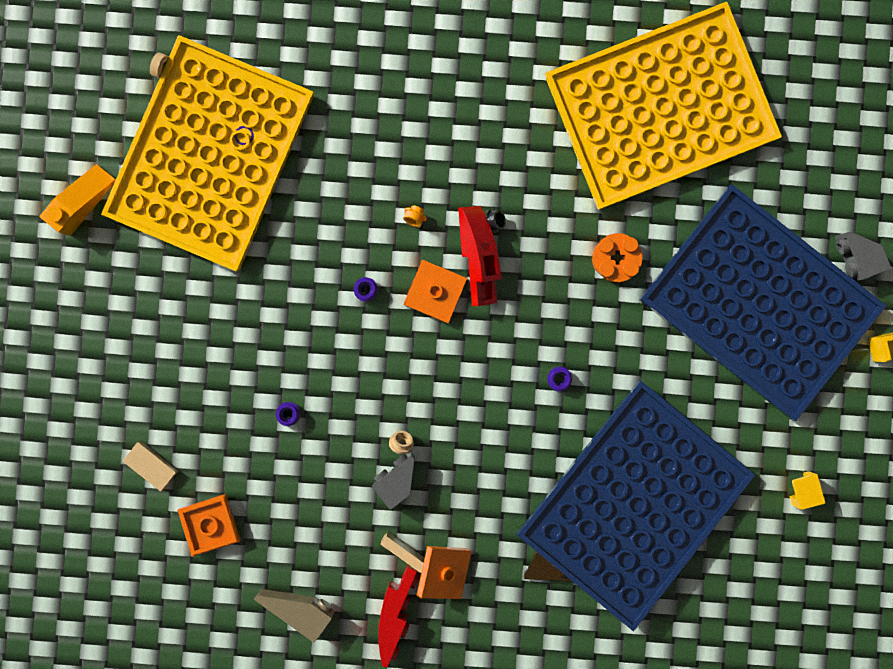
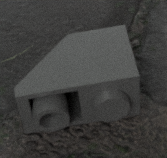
M850 231L835 236L836 248L846 263V273L853 280L866 279L891 269L882 245Z
M412 453L409 456L401 455L393 462L395 467L390 471L384 469L374 477L376 482L373 483L372 488L390 510L410 495L415 456Z

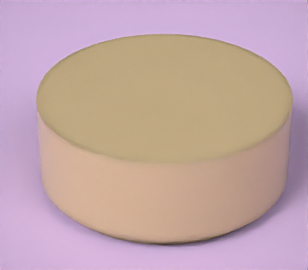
M160 52L155 54L150 64V74L160 79L169 56Z

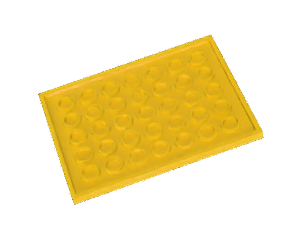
M727 1L545 73L546 81L598 210L782 137Z
M178 35L101 215L239 272L313 100L314 92ZM241 126L251 128L254 133V138L252 142L250 143L251 132L248 129L242 128L240 130H237V128ZM237 135V139H238L240 142L246 143V144H245V145H240L239 143H237L236 140H235V136Z

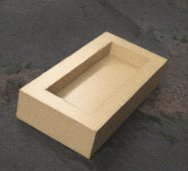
M142 441L137 442L123 460L125 464L160 492L167 487L179 472Z
M387 531L382 538L381 545L422 573L425 557Z

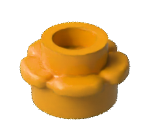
M411 206V208H405L403 220L411 226L421 227L423 221L427 220L424 210L418 206Z

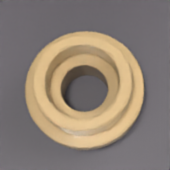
M397 431L389 440L390 448L397 454L411 452L414 445L412 436L406 431Z

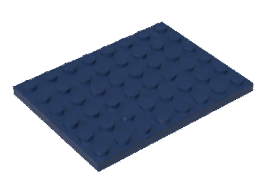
M733 184L727 187L639 299L792 421H797L887 306Z
M638 381L516 535L634 632L750 483L755 474L646 384Z

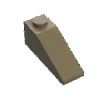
M261 589L254 598L256 602L313 643L316 642L331 621L335 612L332 610L330 603L324 599L318 600L316 597Z

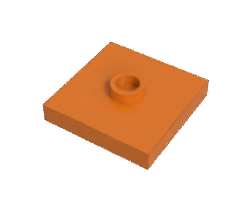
M422 260L403 305L449 323L467 278Z
M227 494L177 509L192 557L241 541Z
M427 546L417 596L421 598L461 599L472 551L467 548Z

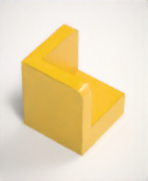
M893 332L867 338L873 362L891 361V358H893Z
M809 471L804 472V477L792 481L795 495L789 496L792 506L803 510L825 504L817 474Z

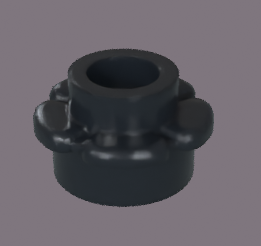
M492 209L486 212L485 218L490 224L492 233H497L505 227L506 219L501 210Z

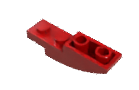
M481 206L460 207L458 212L462 257H468L472 306L497 303L495 280L502 278L498 251L490 224L487 222Z
M407 564L399 584L392 581L389 582L383 601L378 641L382 666L385 668L388 667L390 660H396L400 649L396 645L400 637L405 638L410 625L406 623L408 614L403 612H405L410 597H407L410 588H415L420 575L416 574L417 570Z

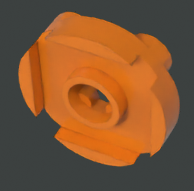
M622 233L610 234L600 240L594 248L592 254L593 267L600 276L609 282L618 283L626 281L636 275L641 267V248L633 237ZM615 251L623 255V260L620 261L619 265L616 264L615 260H611V256L615 255Z

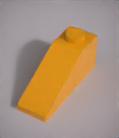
M96 164L57 195L39 217L57 232L71 236L112 187L116 179Z

